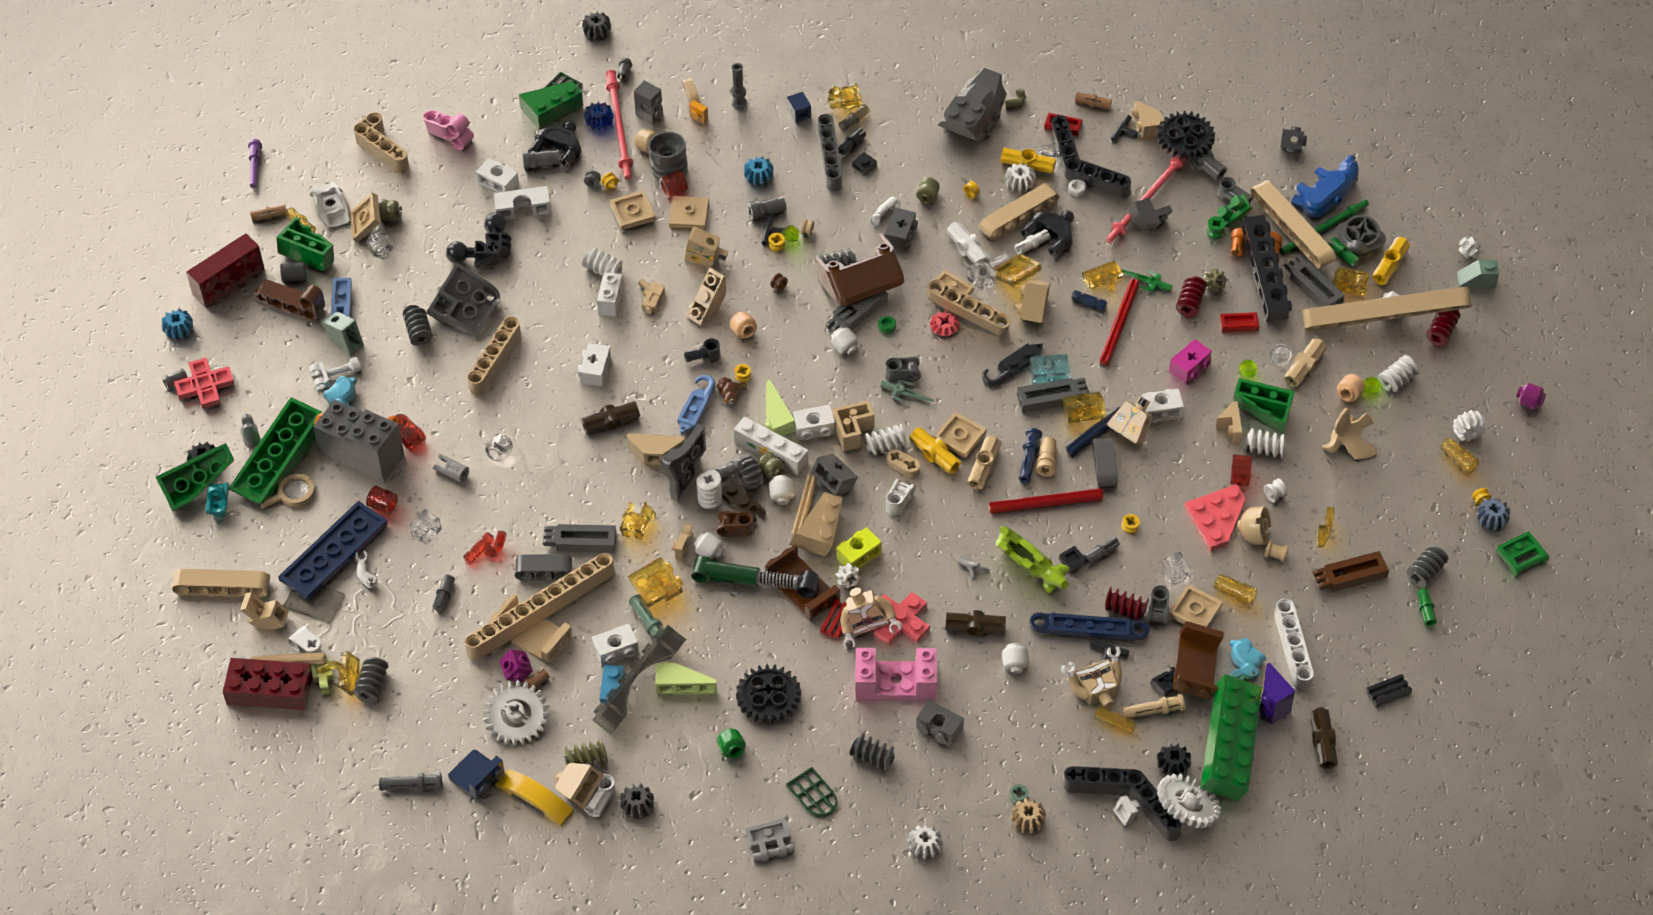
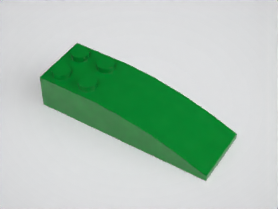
M290 397L228 489L262 505L278 489L282 479L291 474L315 441L316 436L313 426L315 425L316 417L322 411Z

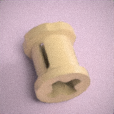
M1269 540L1264 557L1270 556L1280 559V562H1284L1289 546L1285 545L1283 547Z

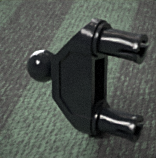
M566 121L563 127L553 126L541 129L534 136L535 141L528 149L529 153L531 151L540 152L545 146L565 153L560 159V164L563 167L566 165V168H569L573 160L582 153L580 144L574 135L576 131L575 123Z
M1069 210L1063 211L1060 216L1051 212L1036 213L1030 218L1029 223L1020 230V234L1022 237L1025 236L1026 239L1036 230L1040 232L1044 229L1047 230L1050 238L1056 242L1048 248V252L1056 258L1064 249H1069L1073 245L1070 223L1074 220V214Z

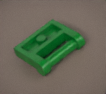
M1530 531L1496 548V552L1515 577L1520 575L1522 571L1540 562L1544 563L1549 560L1547 552ZM1533 552L1537 554L1536 556L1520 564H1517L1516 562L1517 560Z

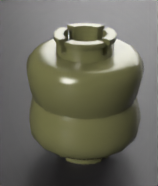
M932 177L922 178L918 183L917 198L926 204L935 202L940 189L939 182Z
M386 199L379 201L380 221L396 222L398 217L401 218L402 212L400 211H402V206H399L398 201H388Z
M770 453L761 455L756 461L759 464L762 475L771 481L773 477L783 475L784 473L783 461Z

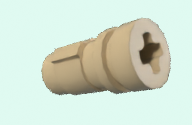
M1045 437L1041 441L1036 472L1042 477H1051L1055 474L1058 448L1056 447L1057 441L1052 437Z

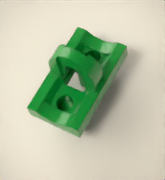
M1243 194L1240 197L1236 195L1231 199V204L1227 207L1221 206L1217 209L1219 217H1222L1226 222L1225 227H1230L1237 220L1243 221V218L1247 217L1246 214L1253 209L1247 195Z

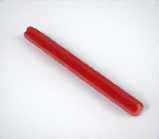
M1132 278L1129 281L1100 356L1099 363L1101 365L1107 366L1110 363L1140 283L1138 279Z
M1101 488L994 501L989 503L990 513L1102 500L1103 491Z

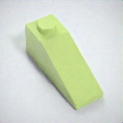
M768 380L766 381V423L764 426L783 437L795 432V420L772 382Z
M656 663L655 685L657 695L717 694L716 679L677 663Z

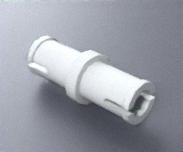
M1044 229L1035 235H1030L1026 240L1015 244V251H1019L1017 254L1022 255L1030 249L1034 250L1038 248V245L1050 240V234Z

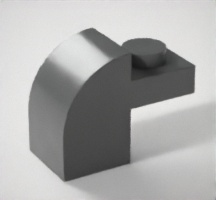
M1149 197L1136 201L1127 208L1134 224L1148 231L1154 230L1161 222L1168 219L1167 216L1173 212L1170 205L1155 210Z

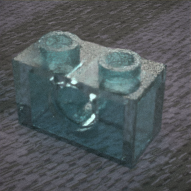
M1055 354L1030 357L1029 370L1032 385L1070 378L1068 355Z

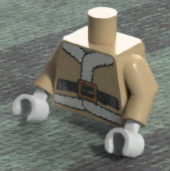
M854 588L850 591L851 597L846 600L847 606L843 608L840 618L842 632L846 637L843 643L846 649L847 640L853 642V647L856 644L855 639L851 637V633L855 636L889 624V620L891 622L889 631L892 634L895 633L894 624L898 626L899 630L902 629V623L895 619L896 614L888 600L881 596H876L873 591L862 593L860 588Z
M1116 647L1117 653L1115 656L1111 654V648H1108L1107 655L1112 658V661L1106 659L1075 670L1076 667L1073 662H1068L1070 671H1067L1066 666L1063 665L1061 672L1068 675L1067 681L1072 693L1086 700L1090 705L1101 702L1104 709L1111 708L1115 704L1112 698L1116 696L1122 679L1121 664L1117 658L1121 653L1120 648Z

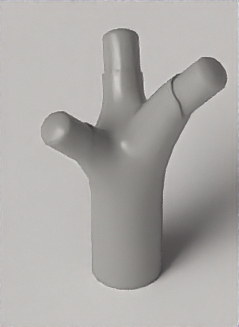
M963 556L958 558L957 562L968 568L971 578H975L974 570L989 571V568L980 566L979 562L974 563Z

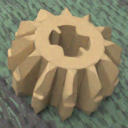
M1027 798L1024 799V803L1017 801L1016 806H1013L1011 811V821L1014 823L1015 829L1021 828L1022 833L1029 830L1031 834L1033 829L1039 831L1041 825H1044L1046 821V811L1042 809V803L1036 804L1035 799L1028 802Z

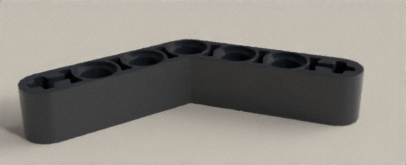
M1063 115L1055 116L1052 119V135L1066 179L1069 181L1079 179L1085 182L1087 187L1119 198L1128 197L1131 193L1130 177L1080 160L1067 118Z
M1071 766L1065 770L1063 787L1066 791L1071 793L1128 795L1133 800L1138 801L1142 812L1166 840L1175 841L1180 837L1182 823L1179 819L1173 818L1174 815L1169 814L1168 810L1162 807V803H1160L1157 795V789L1140 770Z

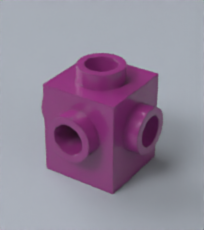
M510 649L499 660L506 680L514 682L518 680L521 683L533 672L530 660L524 651Z

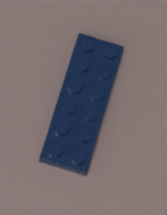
M357 501L278 576L279 581L306 600H309L356 555V552L358 553L388 525L387 519L360 501Z

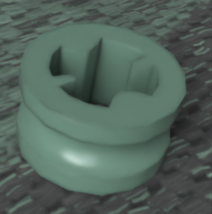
M1016 784L1011 788L1010 800L1013 804L1016 805L1017 801L1024 803L1025 798L1028 800L1027 787ZM1017 792H1021L1020 798L1017 797Z

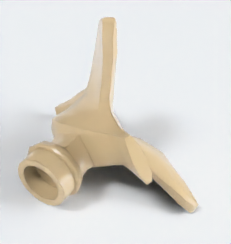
M1344 408L1335 423L1330 443L1323 445L1322 449L1333 453L1343 444L1355 460L1366 459L1376 455L1377 450L1360 436L1364 428L1373 424V420L1366 412L1355 421V417L1350 414V410Z

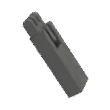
M1298 255L1295 259L1293 258L1289 262L1284 263L1285 269L1291 273L1290 280L1319 307L1344 303L1345 295L1309 261L1306 262Z
M884 291L848 305H840L833 311V318L826 323V327L831 328L833 332L840 327L849 328L850 330L854 329L888 300V292ZM857 310L858 312L852 316V311Z
M1068 378L1017 387L1016 395L1022 413L1077 404L1079 398L1088 397L1090 393L1085 378Z
M558 524L557 526L544 527L545 533L543 534L542 544L544 546H555L556 551L615 553L616 525Z

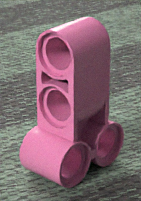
M430 110L423 115L428 133L450 140L452 145L459 150H463L474 138L473 132L467 128L470 122L463 114L459 113L452 117L435 110Z

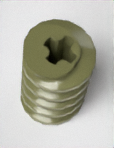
M600 739L596 740V745L593 741H589L588 747L583 742L580 745V749L576 744L573 745L572 751L568 746L564 749L563 755L566 767L569 763L586 764V762L593 767L594 760L601 765L602 758L608 763L606 749Z

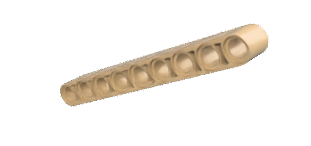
M1458 287L1308 308L1303 310L1302 314L1304 329L1318 330L1467 309L1472 307L1469 287Z
M607 553L599 554L465 638L468 657L472 660L483 658L610 579L615 574L612 556Z

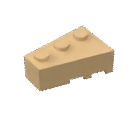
M824 492L789 545L794 546L796 544L800 549L826 557L833 546L842 498Z

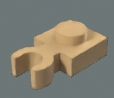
M685 524L678 540L675 539L672 550L675 551V559L683 561L689 541L693 535V531H691L692 525Z

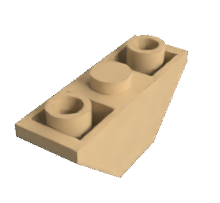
M709 268L686 317L699 325H703L720 308L726 295V277L713 268Z
M627 434L628 449L645 465H661L660 462L664 454H667L671 448L678 449L684 444V437Z

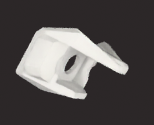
M333 181L320 187L315 185L309 192V196L314 198L317 205L318 218L329 229L351 223L350 206L341 194L343 190ZM328 200L336 202L333 206H326L325 203Z

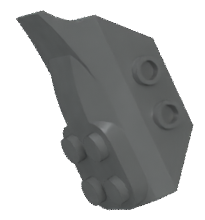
M983 68L979 73L970 78L958 96L953 98L937 126L973 140H984L986 135L991 133L994 123L999 121L1000 112L1007 95L1002 84V75Z

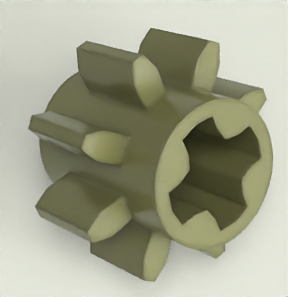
M1211 269V273H1205L1204 280L1207 282V290L1219 292V288H1225L1227 278L1224 276V271Z

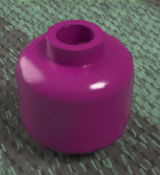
M1526 383L1524 387H1519L1516 397L1519 398L1520 406L1536 410L1538 407H1542L1546 393H1544L1542 387Z

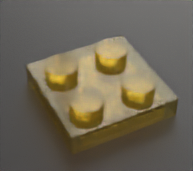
M1018 254L991 270L992 277L1014 287L1020 285L1027 278L1035 276L1042 268L1040 263Z

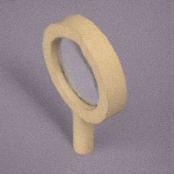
M295 473L288 475L279 483L278 494L268 498L261 505L262 509L280 501L289 507H301L308 504L315 495L313 481L304 474Z

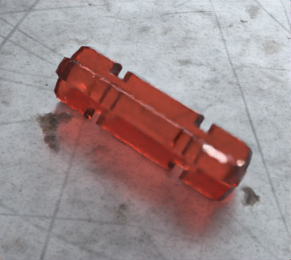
M489 532L484 533L482 539L480 538L470 548V551L463 555L464 561L472 564L476 560L475 557H479L488 547L487 544L490 545L494 541V536Z

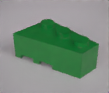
M297 216L276 237L277 252L280 255L298 262L304 261L306 265L324 272L334 262L333 244L319 233L315 234L310 226L302 224Z
M1238 378L1233 402L1238 401V408L1284 434L1295 391Z

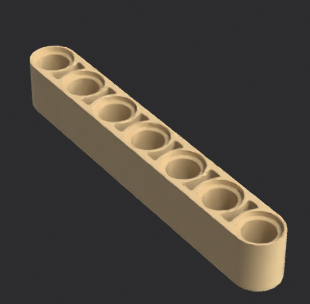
M1268 180L1250 189L1251 195L1254 196L1253 199L1318 269L1336 261L1334 250Z

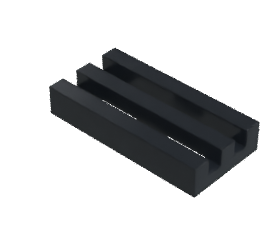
M1400 674L1367 687L1366 692L1375 707L1412 693V688L1408 686L1407 680H1404V675ZM1402 687L1404 688L1402 690L1392 693V691L1397 690ZM1389 694L1387 696L1376 699V697H1379L1381 695Z

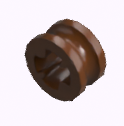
M778 273L772 278L770 286L775 288L777 292H780L786 287L788 279L783 277L781 273Z

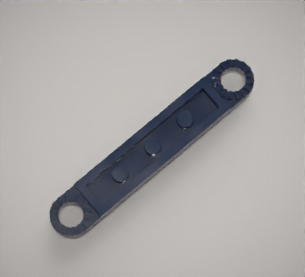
M1042 612L1034 613L1030 618V628L1037 633L1142 641L1149 636L1150 631L1148 623H1145V621L1125 618L1061 613L1047 614ZM1036 620H1043L1045 624L1037 626L1034 622ZM1140 627L1145 631L1143 634H1137L1134 629Z

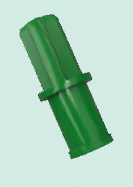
M1336 237L1330 239L1334 244L1328 242V245L1338 254L1339 258H1343L1351 266L1359 263V257L1348 250Z
M1421 588L1417 591L1420 603L1419 610L1422 612L1425 626H1433L1437 623L1434 613L1435 605L1431 601L1429 590Z

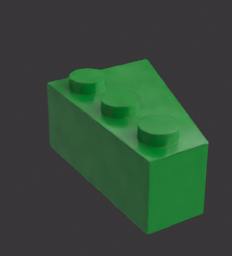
M573 81L518 94L520 108L539 130L584 106L582 91Z

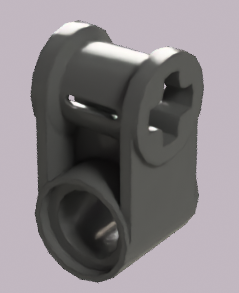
M893 357L887 359L885 363V379L889 382H898L899 380L914 382L921 378V372L918 369L919 359L917 357Z
M1157 585L1152 589L1147 623H1151V621L1163 622L1164 625L1168 623L1169 590L1165 586Z

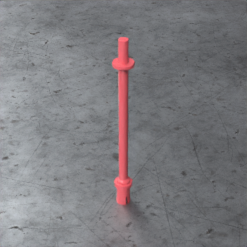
M608 70L605 72L606 90L611 94L621 153L618 167L623 169L625 179L629 180L632 178L630 168L634 164L633 159L628 157L617 93L620 89V84L617 81L616 71Z
M1178 155L1172 158L1168 169L1140 200L1148 197L1151 199L1175 170L1183 168L1186 158L1182 157L1179 160ZM1129 213L1120 223L1114 222L1111 228L1113 231L1106 238L1107 243L1111 244L1117 236H1124L1126 234L1125 227L1132 220Z

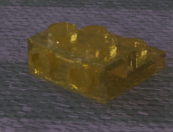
M662 557L657 558L627 576L629 582L648 608L663 599L667 602L683 592L681 586L684 584L681 578L672 573L674 570L668 561L665 562Z

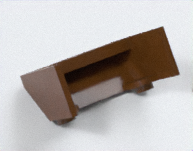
M882 233L878 234L880 244L875 248L876 255L843 266L838 261H830L828 264H824L818 256L815 257L818 280L837 304L848 305L901 286L905 282L895 250Z

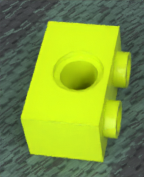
M866 527L861 531H857L849 540L843 541L838 545L837 560L843 566L850 563L852 567L856 566L859 569L882 553V542Z

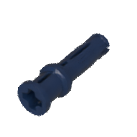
M1028 428L1025 432L1026 441L1022 446L1024 456L1018 480L1022 483H1029L1031 481L1035 455L1040 449L1039 440L1042 438V432L1037 428Z

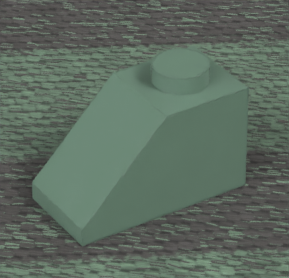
M1477 260L1457 271L1459 287L1496 288L1499 277L1497 260Z

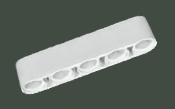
M1283 598L1276 604L1275 621L1293 685L1297 690L1306 691L1312 685L1314 672L1294 603L1289 599Z

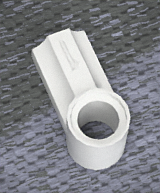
M604 774L585 806L584 811L590 816L600 817L609 800L615 797V781L612 776Z

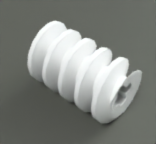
M595 247L592 251H588L585 254L582 266L587 267L591 271L593 270L597 274L599 273L601 276H603L604 272L622 274L623 261L618 260L616 262V257L613 256L610 259V254L607 253L604 256V251L601 250L598 253V248Z
M1404 354L1403 357L1379 374L1377 381L1383 390L1396 392L1398 388L1403 387L1404 384L1413 379L1414 375H1418L1419 369L1415 361L1409 355Z
M901 424L900 428L897 425H893L892 430L890 427H886L885 432L879 429L878 435L875 431L871 432V436L868 433L864 434L867 451L869 453L872 451L874 456L877 455V449L881 453H884V447L891 451V445H894L896 449L899 448V443L906 447V437Z
M1251 428L1247 436L1245 451L1250 447V452L1253 453L1257 448L1258 454L1265 450L1266 456H1269L1272 451L1273 457L1280 453L1281 459H1283L1286 445L1285 436L1282 434L1277 439V433H1274L1270 437L1269 431L1262 436L1261 430L1255 434L1254 429Z
M708 470L700 474L696 481L699 505L705 509L720 507L722 505L720 474L715 470Z

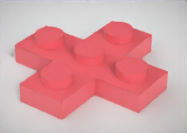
M206 357L188 362L192 377L174 381L179 400L198 395L202 409L221 404L217 389L235 385L230 367L227 366L211 371Z
M913 592L900 604L885 594L881 596L891 603L896 614L895 619L902 623V629L899 630L898 626L894 624L895 633L892 634L889 631L891 624L889 620V624L875 628L874 635L889 645L902 632L918 643L930 630V626L917 617L927 607V602Z

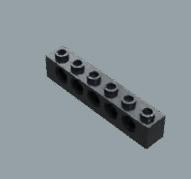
M1265 215L1244 217L1241 229L1265 320L1268 322L1288 319L1289 312L1292 311V304L1287 299V286L1283 284L1282 268L1279 269L1278 266L1279 256L1274 251V238L1270 236V222L1266 221Z

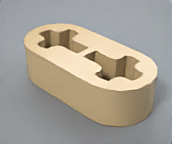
M692 78L682 80L683 89L689 104L693 100L700 103V98Z
M897 449L888 452L887 465L907 477H916L919 474L920 463L917 459Z

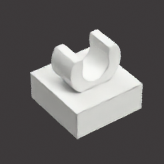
M1123 796L1119 799L1113 811L1123 825L1126 826L1132 823L1138 812L1137 809L1141 805L1137 800L1130 801L1127 796Z

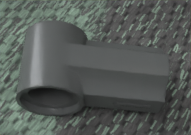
M1208 150V154L1203 153L1202 158L1196 155V160L1192 157L1190 158L1191 165L1196 170H1204L1215 180H1221L1227 172V168L1214 158L1210 150Z
M1224 177L1220 180L1217 195L1221 200L1231 201L1234 196L1240 197L1245 194L1248 197L1249 203L1252 202L1254 196L1236 186L1233 178Z

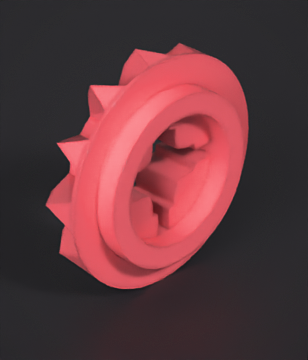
M946 310L944 313L938 311L936 315H932L930 321L932 331L940 336L953 335L960 326L958 316H955L953 312L947 313ZM946 320H948V323L942 325V321L945 322Z

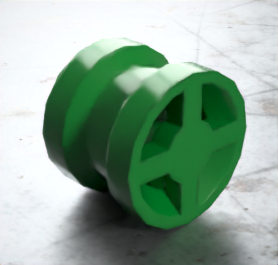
M1219 216L1211 217L1207 222V236L1211 239L1222 238L1225 233V220Z

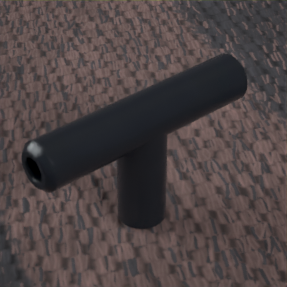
M1126 115L1111 135V141L1116 142L1121 133L1134 138L1137 137L1138 131L1126 127L1132 119L1130 115Z
M771 214L766 216L761 240L762 245H768L770 234L781 233L785 235L786 232L785 228L772 227L774 216Z
M1095 640L1090 641L1089 646L1091 648L1104 651L1101 661L1110 660V657L1107 655L1108 648H1111V654L1116 655L1117 653L1116 646ZM1120 648L1121 653L1119 656L1127 658L1129 650Z

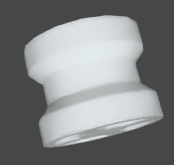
M1280 479L1274 480L1273 484H1267L1263 488L1267 499L1272 503L1276 502L1279 497L1283 498L1288 494L1285 484Z

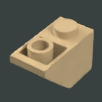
M1135 101L1134 109L1131 112L1132 118L1136 119L1137 131L1141 133L1142 139L1157 137L1158 126H1160V121H1163L1160 110L1140 101Z

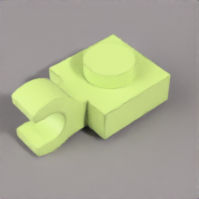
M327 659L325 664L311 665L314 683L319 682L322 696L330 694L328 680L334 679L332 661Z

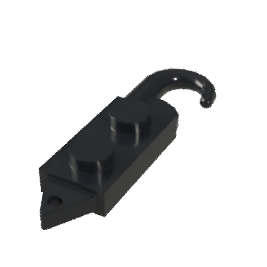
M1043 343L1025 344L1000 361L998 364L1000 375L995 379L987 378L986 374L989 370L985 369L982 373V380L988 385L996 386L1008 378L1014 377L1040 359Z

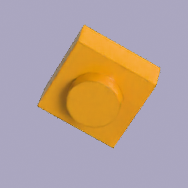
M693 100L689 104L690 116L695 120L705 123L708 120V107Z

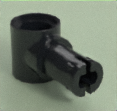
M709 338L699 348L683 351L685 362L688 363L698 359L709 363L717 362L720 359L719 341Z

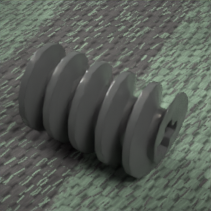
M850 248L847 249L846 253L844 250H840L839 255L836 251H833L832 257L829 252L825 253V258L821 253L818 254V257L824 264H828L830 261H838L843 266H847L857 262L855 252H852Z
M417 305L407 306L402 314L410 343L412 345H422L429 342L433 335L426 310Z
M1428 546L1407 569L1409 580L1418 588L1426 587L1431 578H1434L1436 573L1448 562L1449 557L1447 553L1437 546Z
M370 657L363 661L361 673L353 690L354 695L359 700L366 703L377 701L376 696L380 693L379 689H381V683L384 681L383 676L386 675V669L389 667L385 660Z
M864 733L854 740L849 751L850 756L855 754V758H862L864 762L869 761L872 766L877 764L879 769L884 767L886 772L889 771L895 758L894 746H891L889 750H886L887 743L879 747L880 740L877 739L873 744L871 736L864 740Z

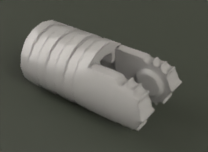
M244 414L241 417L242 427L240 429L243 442L247 447H255L260 442L259 431L253 421V417L250 414Z
M442 454L439 455L438 458L447 464L445 468L434 464L432 469L461 483L467 479L469 467Z

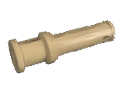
M1179 693L1178 696L1169 698L1163 696L1158 701L1122 707V712L1125 720L1160 712L1166 715L1171 711H1185V702L1182 693Z

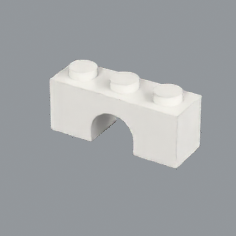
M547 186L493 193L496 212L502 214L506 220L515 219V211L520 207H529L533 212V216L551 214Z

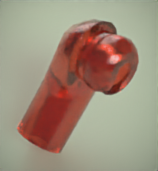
M498 531L494 546L487 545L484 554L490 556V558L496 557L504 547L507 533Z

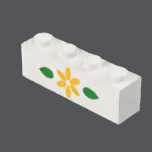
M743 417L734 428V443L758 456L766 453L774 455L783 461L784 470L799 476L807 466V449L762 425Z

